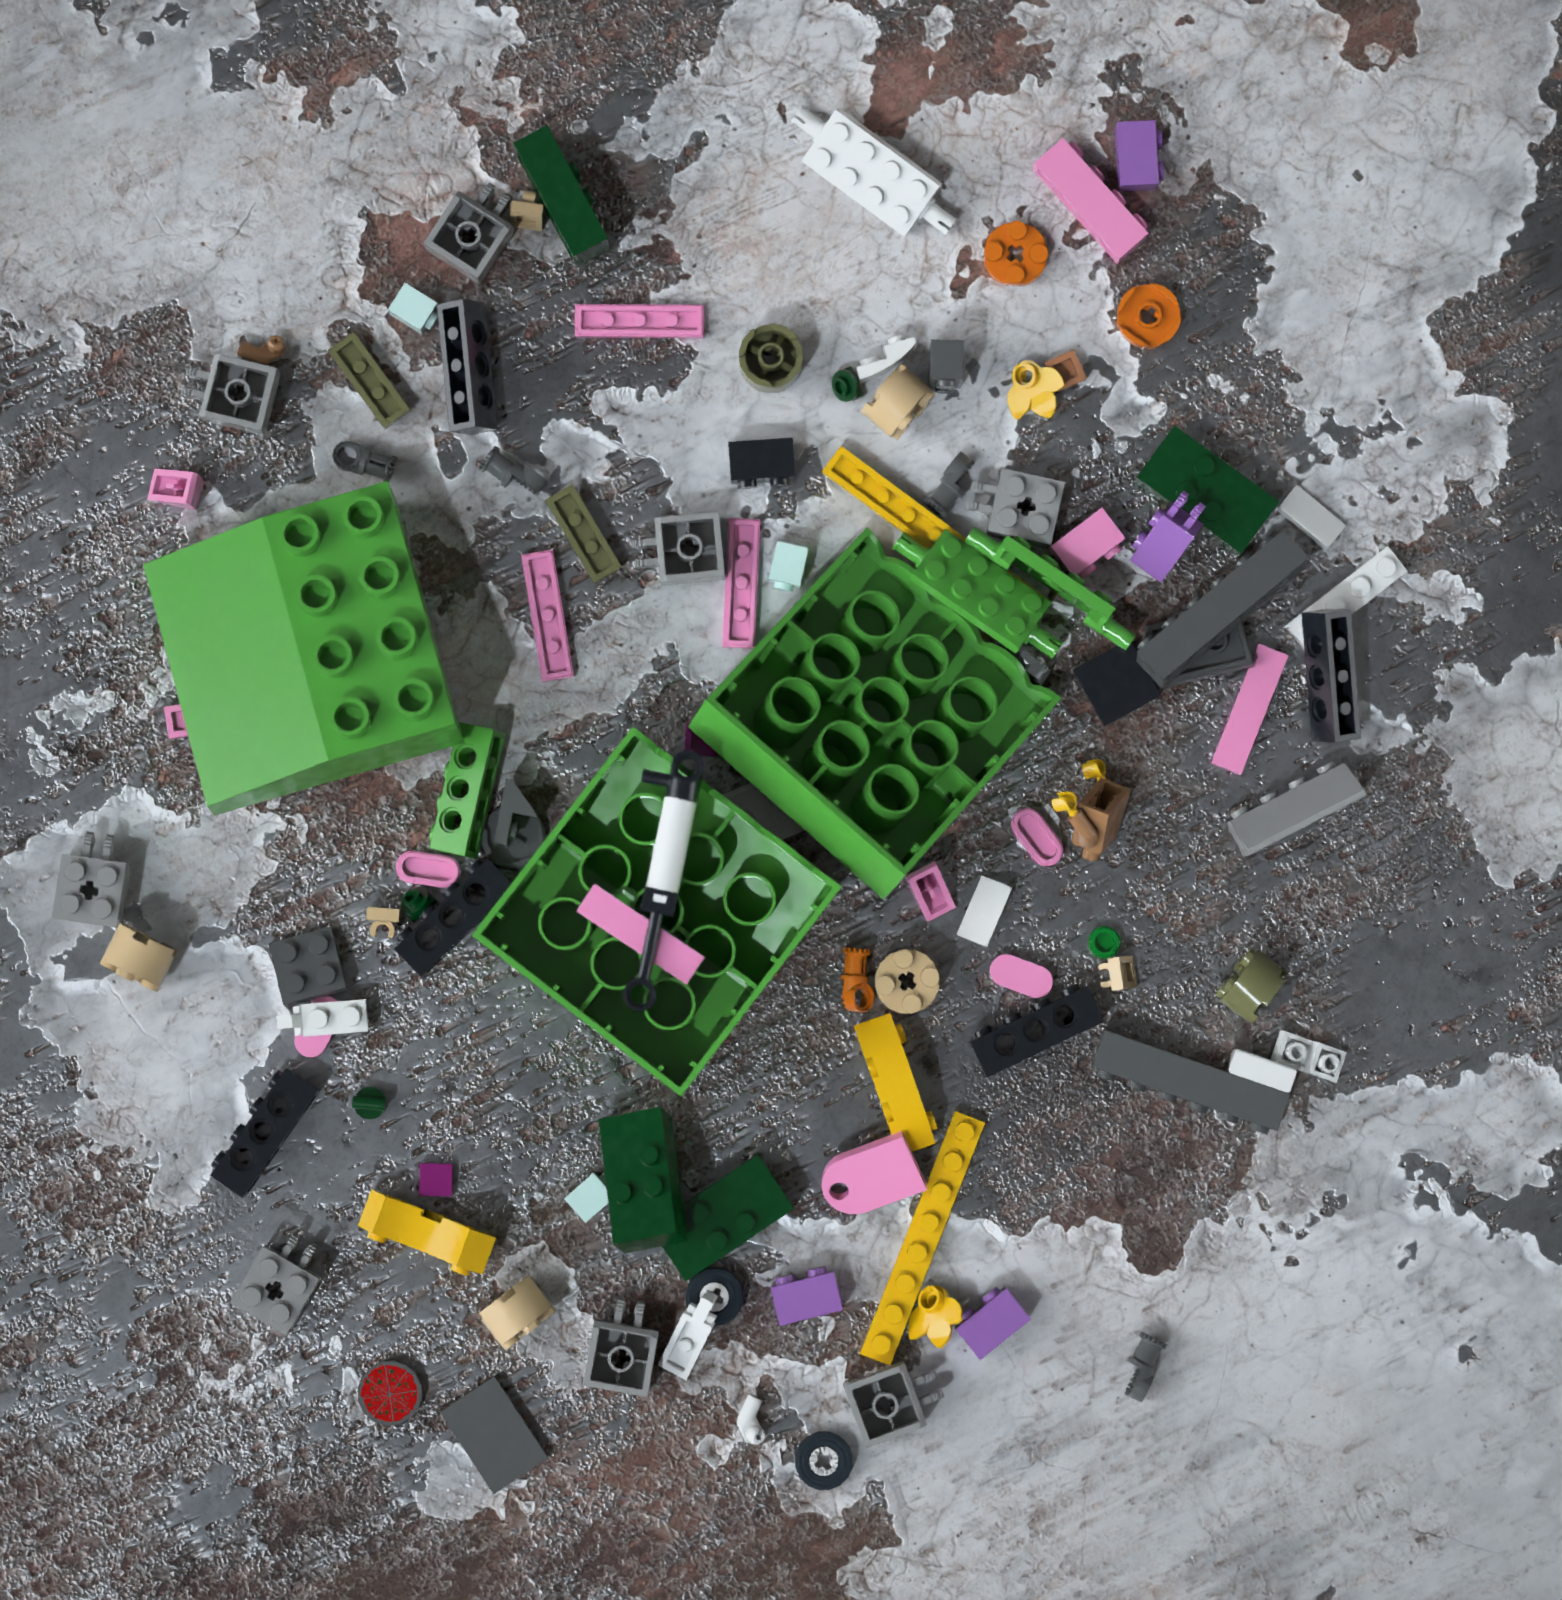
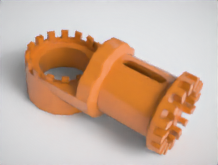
M843 948L842 952L845 954L844 972L840 976V980H844L841 999H844V1001H842V1004H845L844 1008L847 1011L867 1012L872 1008L875 999L874 991L869 985V977L866 976L867 956L870 955L871 950L857 949L856 952V948ZM857 990H860L862 1001L857 1006L855 994Z

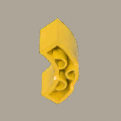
M891 1013L854 1025L890 1134L893 1135L902 1131L912 1152L936 1144L932 1131L937 1129V1125L932 1111L925 1112L902 1043L907 1042L901 1023L895 1025Z
M371 1189L358 1223L359 1227L369 1231L368 1238L381 1243H385L387 1239L415 1248L452 1264L450 1270L465 1276H469L470 1271L483 1275L496 1237L431 1210H427L426 1215H423L425 1209Z

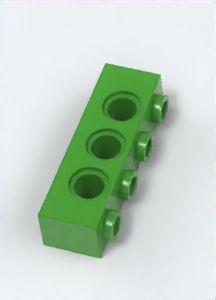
M459 722L465 743L452 746L450 761L447 762L444 769L445 783L443 792L440 793L437 799V818L429 834L430 849L477 860L506 733ZM475 752L476 760L469 766V757ZM466 783H468L469 791L467 795L462 798V787ZM458 815H461V824L455 829L454 820Z

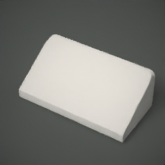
M1298 485L1293 488L1276 509L1324 550L1329 548L1346 527L1342 521Z
M981 875L956 935L987 947L1012 887Z
M1234 1049L1230 1054L1228 1070L1231 1074L1286 1093L1291 1091L1297 1073L1295 1068L1240 1049Z

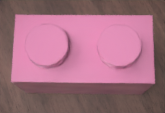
M1101 508L1051 545L1049 551L1067 574L1072 572L1085 579L1097 569L1094 563L1102 557H1105L1108 561L1122 551L1123 548L1120 544L1126 538L1105 510Z

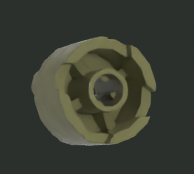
M774 323L750 330L742 340L739 349L740 372L749 385L762 392L779 393L792 386L799 377L803 365L802 346L797 336L787 327ZM772 352L776 353V360L778 362H772L771 365L766 364L763 355L770 356Z
M1250 948L1246 954H1242L1232 968L1237 973H1233L1228 980L1225 979L1215 995L1220 998L1219 1001L1252 1024L1259 1017L1257 1012L1260 1007L1268 1006L1285 980L1283 978L1286 977L1289 971L1260 950Z

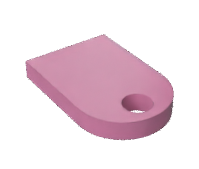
M902 1131L838 1154L827 1163L822 1173V1192L826 1201L836 1210L847 1214L866 1213L927 1190V1183ZM835 1183H843L848 1187L847 1191L840 1194L833 1192L830 1188Z

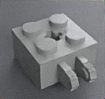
M490 182L485 186L476 201L458 191L423 243L426 251L479 285L515 232L513 225L501 218L509 206L512 196L507 193L504 194L493 212L484 207L494 194L496 187ZM472 232H475L476 240L465 243L462 236L464 234L471 235Z
M214 354L210 372L187 368L185 375L191 379L207 381L205 392L191 387H183L180 394L203 401L199 414L203 421L266 436L281 376L277 368L221 354ZM240 388H244L247 394L246 397L241 401H237L233 393L235 391L239 392Z
M1002 468L997 486L972 482L970 488L979 494L995 496L993 506L970 501L967 502L966 509L990 515L986 533L989 536L1005 539L1008 535L1013 539L1017 535L1032 546L1049 549L1053 539L1065 482ZM1024 501L1029 502L1030 507H1033L1034 511H1029L1028 515L1024 516L1020 514L1022 509H1017V504L1022 505Z
M719 511L654 518L656 538L631 541V548L636 550L657 547L658 558H639L633 561V568L659 567L661 586L725 580ZM686 542H692L694 547H699L698 552H694L693 556H687L686 552H681V547H686Z
M87 831L84 837L81 856L61 855L52 918L117 928L119 923L123 924L131 864L112 861L115 838L114 835L109 834L106 835L103 841L102 859L92 858L95 835L94 832ZM94 882L93 886L99 889L97 896L92 895V900H89L85 890L87 886L90 887V883Z
M295 1232L291 1235L281 1253L267 1244L262 1246L230 1301L232 1305L285 1336L291 1333L322 1279L320 1275L306 1268L318 1247L316 1244L311 1243L306 1247L299 1263L289 1258L291 1252L299 1243L300 1235ZM276 1282H280L282 1284L280 1290L284 1292L283 1296L278 1295L274 1298L271 1295L272 1291L269 1289L270 1284L274 1285Z
M618 1297L614 1321L597 1318L594 1320L583 1386L648 1397L660 1330L641 1326L645 1301L638 1300V1304L635 1306L634 1325L621 1323L626 1302L625 1298ZM620 1349L626 1350V1355H630L631 1358L630 1361H625L623 1366L617 1365V1359L612 1358V1354L618 1353Z
M902 1361L843 1383L866 1448L927 1425L921 1406L940 1400L945 1396L942 1390H935L917 1398L914 1387L933 1382L934 1379L938 1378L935 1371L910 1379L906 1365ZM883 1396L887 1400H894V1404L890 1405L891 1410L885 1413L882 1408H876V1403H880L879 1398Z

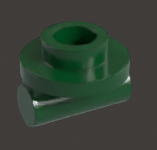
M851 366L834 374L832 389L839 400L849 402L865 396Z
M416 887L404 894L401 910L414 923L430 905H434L438 901L426 888Z
M366 1087L361 1089L355 1096L353 1095L352 1108L364 1119H375L385 1111L386 1098L379 1089Z

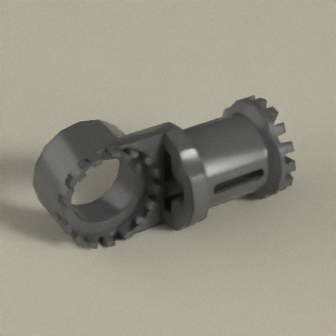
M352 441L340 442L333 449L332 453L334 464L338 469L359 475L366 473L383 479V482H390L393 475L391 469H395L397 461L396 456L389 458L374 453L371 448ZM346 447L352 448L357 455L354 463L350 465H343L338 460V453Z
M494 446L488 453L490 457H485L479 470L482 472L487 471L501 481V486L504 488L514 479L516 482H520L521 486L524 485L525 489L529 487L528 491H532L537 496L547 483V480L527 465L511 462L499 453L500 449L497 446Z
M960 452L944 471V475L940 479V486L930 497H925L923 502L929 508L933 507L931 510H936L935 513L945 519L948 516L947 511L959 497H964L965 492L957 484L962 480V477L964 478V472L968 473V469L970 470L975 462L963 452Z
M997 640L994 643L1010 652L1023 665L1033 685L1041 686L1050 675L1051 671L1048 670V666L1045 668V663L1041 665L1040 659L1038 660L1028 653L1033 646L1032 644L1027 643L1026 645L1023 643L1015 654Z
M1141 1332L1139 1335L1141 1340L1134 1355L1129 1356L1127 1359L1128 1362L1136 1365L1138 1368L1135 1370V1374H1133L1134 1377L1130 1379L1133 1382L1128 1384L1130 1388H1126L1125 1395L1139 1402H1142L1147 1395L1154 1379V1363L1161 1349H1166L1167 1346L1166 1343L1158 1339L1155 1342L1154 1337L1151 1340L1152 1336Z

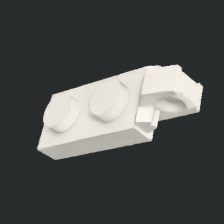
M367 999L301 1004V1006H293V1015L276 1016L277 1029L294 1028L295 1036L303 1035V1037L369 1032Z
M706 1290L698 1305L692 1302L689 1304L688 1308L683 1312L658 1366L685 1380L688 1379L715 1325L714 1321L717 1315L710 1311L716 1302L717 1295Z

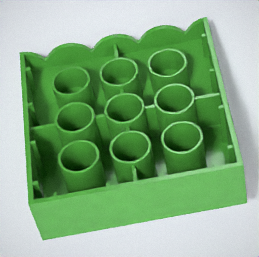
M388 481L258 518L143 564L208 809L214 816L465 743L399 505Z
M867 527L712 692L688 728L884 900L1062 698L1043 686L1033 685L1023 665L1010 652L996 644L984 642L977 626L910 581L909 579L915 569L898 558L886 556L880 541Z
M632 727L472 936L674 1092L683 1096L842 886L813 866L794 849L762 827L747 813L702 780L674 918L663 916L661 928L705 958L687 985L653 963L650 980H653V985L657 992L655 1004L646 1011L632 1010L625 1003L623 991L625 986L634 977H637L642 955L576 912L592 886L596 884L648 920L650 918L649 912L641 911V905L667 787L642 782L641 778L645 769L670 774L673 757L659 748L635 727ZM679 763L678 771L681 775L685 777L694 775L691 770L682 763ZM638 985L631 991V999L636 1004H644L650 997L648 988L643 985Z

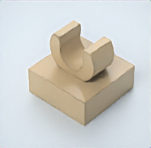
M523 191L522 202L512 200L510 224L514 228L542 231L544 205L536 204V192Z
M367 907L366 920L375 921L370 927L371 937H377L378 927L386 925L389 929L388 938H394L396 928L393 923H401L402 910Z
M1133 955L1107 958L1108 963H1102L1098 966L1099 970L1108 969L1110 974L1109 981L1100 982L1101 987H1111L1112 991L1137 988Z

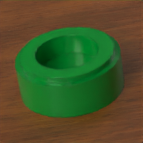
M1098 927L1088 937V948L1097 958H1111L1120 949V936L1111 927Z

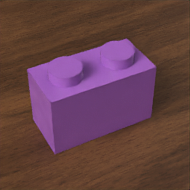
M1156 120L1117 122L1114 131L1118 192L1156 190L1159 181L1164 180L1163 161H1158L1157 149H1162V130H1156Z
M826 1266L807 1270L808 1277L795 1280L794 1274L775 1279L776 1285H772L770 1288L780 1326L843 1310L833 1270L827 1272Z
M996 1286L981 1298L984 1304L975 1311L972 1307L965 1310L962 1322L954 1327L980 1360L1031 1320L1006 1287L999 1290Z

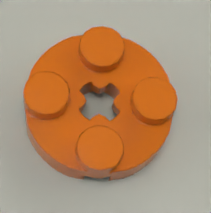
M1013 221L1000 225L987 238L983 252L985 268L989 275L1001 285L1019 287L1029 285L1042 274L1048 257L1045 239L1037 229L1031 225L1024 224L1022 221ZM1010 247L1015 249L1020 247L1023 250L1021 254L1023 260L1021 262L1016 259L1012 262L1008 260L1007 257L1010 255L1008 249Z
M1148 284L1135 286L1128 290L1119 302L1116 325L1121 335L1132 345L1147 349L1158 348L1169 342L1180 326L1179 303L1175 295L1162 285ZM1150 308L1156 311L1154 317L1157 321L1155 323L1148 322L1147 324L1142 322L1143 316L1140 314V311L1142 309L1144 311H1148Z

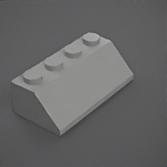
M1332 761L1316 769L1319 776L1309 781L1306 776H1303L1289 783L1290 790L1279 796L1277 790L1259 799L1262 805L1252 810L1246 805L1230 813L1233 820L1226 824L1243 857L1249 856L1366 796L1365 790L1345 762L1336 766L1335 762Z

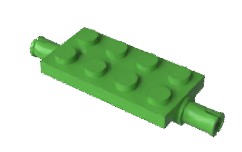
M974 527L966 538V544L1005 571H1008L1012 564L1086 613L1087 616L1083 620V624L1099 635H1103L1125 651L1135 638L1136 634L1112 619L1115 607L1110 605L1113 601L1110 597L1099 590L1093 593L1085 588L1084 584L1086 582L1076 574L1069 572L1066 575L1058 570L1056 567L1059 564L1054 559L1043 553L1039 557L1030 551L1031 545L1021 537L1015 535L1012 539L1007 535L1004 541L1000 540L998 542L977 527Z
M945 529L932 548L930 546L928 548L924 547L905 532L902 533L893 546V550L898 551L916 564V570L910 577V581L1015 654L1023 643L1027 645L1029 642L1052 659L1064 643L1039 627L1041 625L1039 620L1051 605L1049 600Z

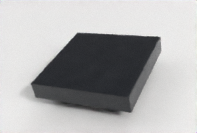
M1132 642L1126 651L1116 646L1073 669L1077 680L1103 727L1161 696L1152 678L1136 662L1137 651Z

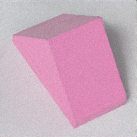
M154 468L147 500L197 511L204 479L194 472Z
M935 861L904 877L927 922L956 908Z

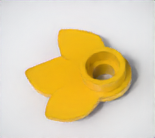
M1024 360L1019 362L1012 371L1014 385L1007 395V402L1012 416L1018 420L1031 409L1042 417L1052 418L1057 407L1054 392L1065 386L1061 374L1052 367L1041 368L1035 361ZM1028 371H1031L1033 374L1030 382L1025 380V375Z
M939 1285L925 1287L919 1294V1306L910 1315L908 1334L911 1340L918 1339L927 1334L931 1342L941 1349L951 1338L952 1325L962 1322L963 1311L960 1303L956 1299L950 1298L945 1288Z

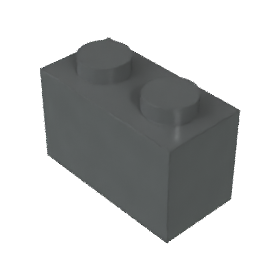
M931 339L928 385L931 388H935V393L952 394L954 389H960L963 381L964 340Z

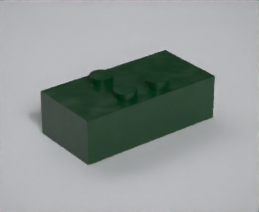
M548 125L513 142L516 156L538 198L544 205V209L575 267L577 268L610 251L608 238L591 208L596 203L587 187L583 190L579 185L582 183L581 175L572 159L566 161Z
M1175 425L1133 482L1167 507L1171 502L1174 503L1184 490L1189 496L1186 503L1180 508L1189 514L1195 505L1201 502L1206 507L1197 518L1198 521L1204 524L1200 531L1237 558L1242 554L1280 502Z
M660 1106L598 1119L613 1245L626 1254L686 1242L687 1235L672 1116Z
M756 1154L683 1203L687 1241L662 1247L686 1282L792 1211L794 1207L759 1154Z

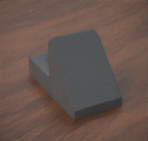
M507 778L494 837L495 844L504 846L509 845V840L516 839L519 821L514 820V815L540 819L512 779Z

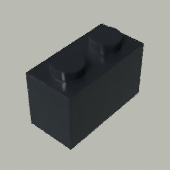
M793 437L728 442L731 485L738 484V489L757 488V483L770 482V487L788 486L790 480H795Z

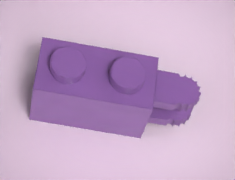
M1184 490L1174 503L1171 502L1166 511H1163L1161 508L1158 509L1148 523L1153 527L1149 534L1142 531L1132 545L1136 552L1130 561L1160 583L1204 525L1197 520L1206 507L1201 502L1195 505L1190 514L1180 508L1183 507L1189 496Z

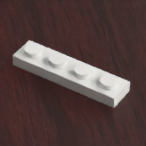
M1387 546L1303 612L1322 609H1351L1352 615L1405 574L1407 569ZM1299 614L1285 626L1304 649L1302 614Z

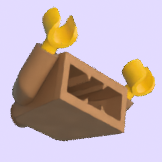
M1093 759L1088 760L1082 765V771L1086 779L1096 778L1097 783L1079 802L1078 809L1076 808L1077 797L1075 793L1069 791L1058 792L1059 798L1052 800V806L1056 812H1068V820L1074 827L1072 842L1074 845L1082 848L1081 856L1089 861H1098L1100 855L1117 837L1131 789L1111 782L1110 778L1106 779L1104 761Z

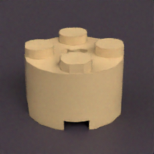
M902 363L876 390L877 393L873 397L874 400L871 404L867 402L861 413L890 438L894 437L898 440L907 431L914 417L918 418L928 407L929 401L935 393L927 383Z
M119 923L100 964L115 971L117 975L127 980L133 981L134 979L141 982V985L158 992L178 950L164 942L157 941L146 933Z
M901 949L889 954L879 964L874 975V988L878 999L888 1009L899 1014H913L925 1009L934 1001L939 990V973L933 961L926 954L912 949ZM907 973H911L914 976L912 982L915 984V987L912 990L907 987L906 991L900 988L902 982L898 978L901 974L906 976Z
M527 1275L479 1312L478 1315L506 1351L519 1341L520 1338L524 1335L526 1336L555 1313L556 1310L536 1283Z

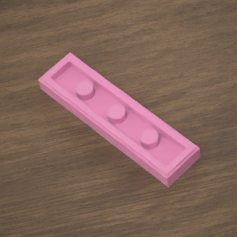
M575 304V338L704 339V305Z
M728 518L722 647L755 648L761 519Z
M553 549L522 554L521 558L542 682L574 677Z
M1257 644L1253 654L1254 667L1247 669L1210 764L1237 775L1242 774L1289 655L1262 644Z
M594 884L576 912L642 955L649 920ZM661 928L654 964L687 985L705 957Z

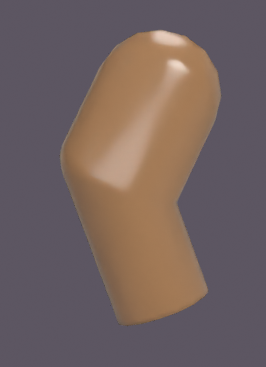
M277 335L271 336L270 340L261 346L242 341L237 355L253 362L267 365L282 357L286 350L285 341Z

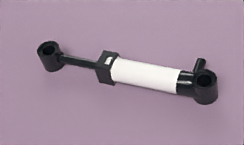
M691 750L681 751L673 758L670 774L647 769L643 770L642 782L667 788L641 905V911L649 912L650 918L638 975L625 986L623 991L625 1003L635 1011L650 1009L657 999L653 980H650L663 916L674 918L704 773L702 758ZM685 759H691L697 765L696 773L690 777H685L678 771L679 763ZM638 985L647 987L650 992V997L644 1004H636L631 999V991Z

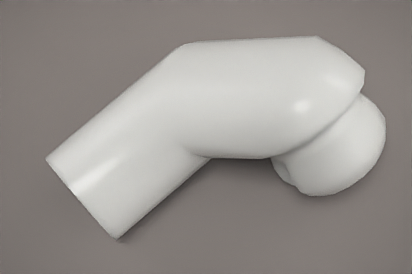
M751 1395L747 1396L736 1422L743 1439L749 1444L758 1445L765 1439V1432L756 1418L763 1401Z

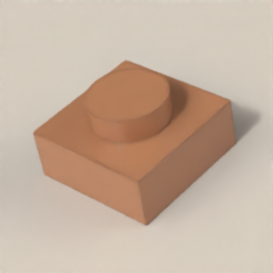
M1074 349L1044 362V367L1056 369L1064 380L1065 386L1056 391V393L1087 379Z

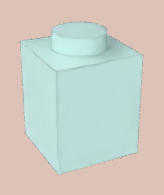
M407 283L403 284L388 308L391 316L422 335L426 329L431 331L438 322V303Z
M777 541L768 582L774 583V589L784 592H792L793 588L800 589L809 548Z
M595 1172L592 1173L564 1198L585 1223L608 1204L604 1173L600 1176Z

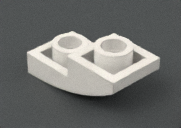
M899 335L887 340L888 345L883 346L885 359L880 360L879 356H874L860 361L861 366L856 367V376L859 384L875 379L900 364L914 350L916 346L915 337L907 339L906 335Z
M1280 1030L1270 1060L1337 1083L1347 1052Z

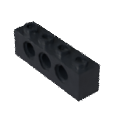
M459 299L437 304L449 432L475 435L498 430L486 303Z
M1322 609L1302 612L1312 741L1337 743L1361 739L1351 609Z
M488 858L484 862L478 859L466 871L469 877L459 885L457 882H454L442 894L446 899L437 908L433 904L430 905L419 916L422 922L414 930L408 927L395 939L399 944L394 950L420 977H424L488 915L512 884ZM474 884H481L485 889V897L480 902H472L468 898V890ZM458 907L462 912V918L459 923L449 925L445 921L444 914L448 908ZM427 929H434L438 934V942L435 946L427 948L421 942V935Z
M1075 984L1060 991L1062 998L1052 1003L1049 998H1046L1031 1005L1033 1012L1021 1017L1019 1012H1016L1002 1019L1004 1026L992 1031L989 1025L972 1034L974 1040L968 1043L985 1078L1104 1022L1088 987L1080 989L1078 984ZM1062 1005L1069 1007L1073 1013L1072 1020L1066 1025L1060 1024L1055 1018L1057 1008ZM1033 1019L1040 1021L1044 1028L1043 1034L1036 1039L1029 1037L1026 1033V1025ZM1004 1033L1011 1035L1014 1039V1047L1007 1053L1001 1052L996 1045L997 1038Z
M286 1068L283 1073L278 1070L273 1075L267 1085L271 1090L265 1099L258 1097L248 1112L253 1116L245 1126L241 1123L230 1137L233 1144L227 1152L221 1150L211 1164L214 1171L210 1176L241 1198L249 1194L321 1091L290 1068ZM279 1095H285L290 1100V1108L284 1114L277 1112L274 1108V1100ZM259 1122H266L271 1127L272 1132L267 1140H261L255 1134V1128ZM242 1148L248 1149L253 1156L252 1163L248 1167H242L236 1160V1155Z

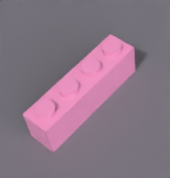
M1062 138L1034 162L1032 170L1118 264L1146 240L1149 233L1145 229L1148 226L1137 213L1132 215L1124 206L1126 204L1125 199L1116 189L1110 191L1103 183L1105 177L1094 165L1089 167L1082 159L1084 154L1074 142L1067 143Z

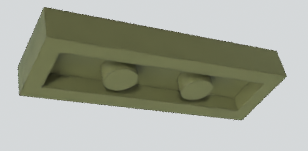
M354 332L328 350L384 429H387L411 412Z
M573 484L545 500L594 585L622 569Z

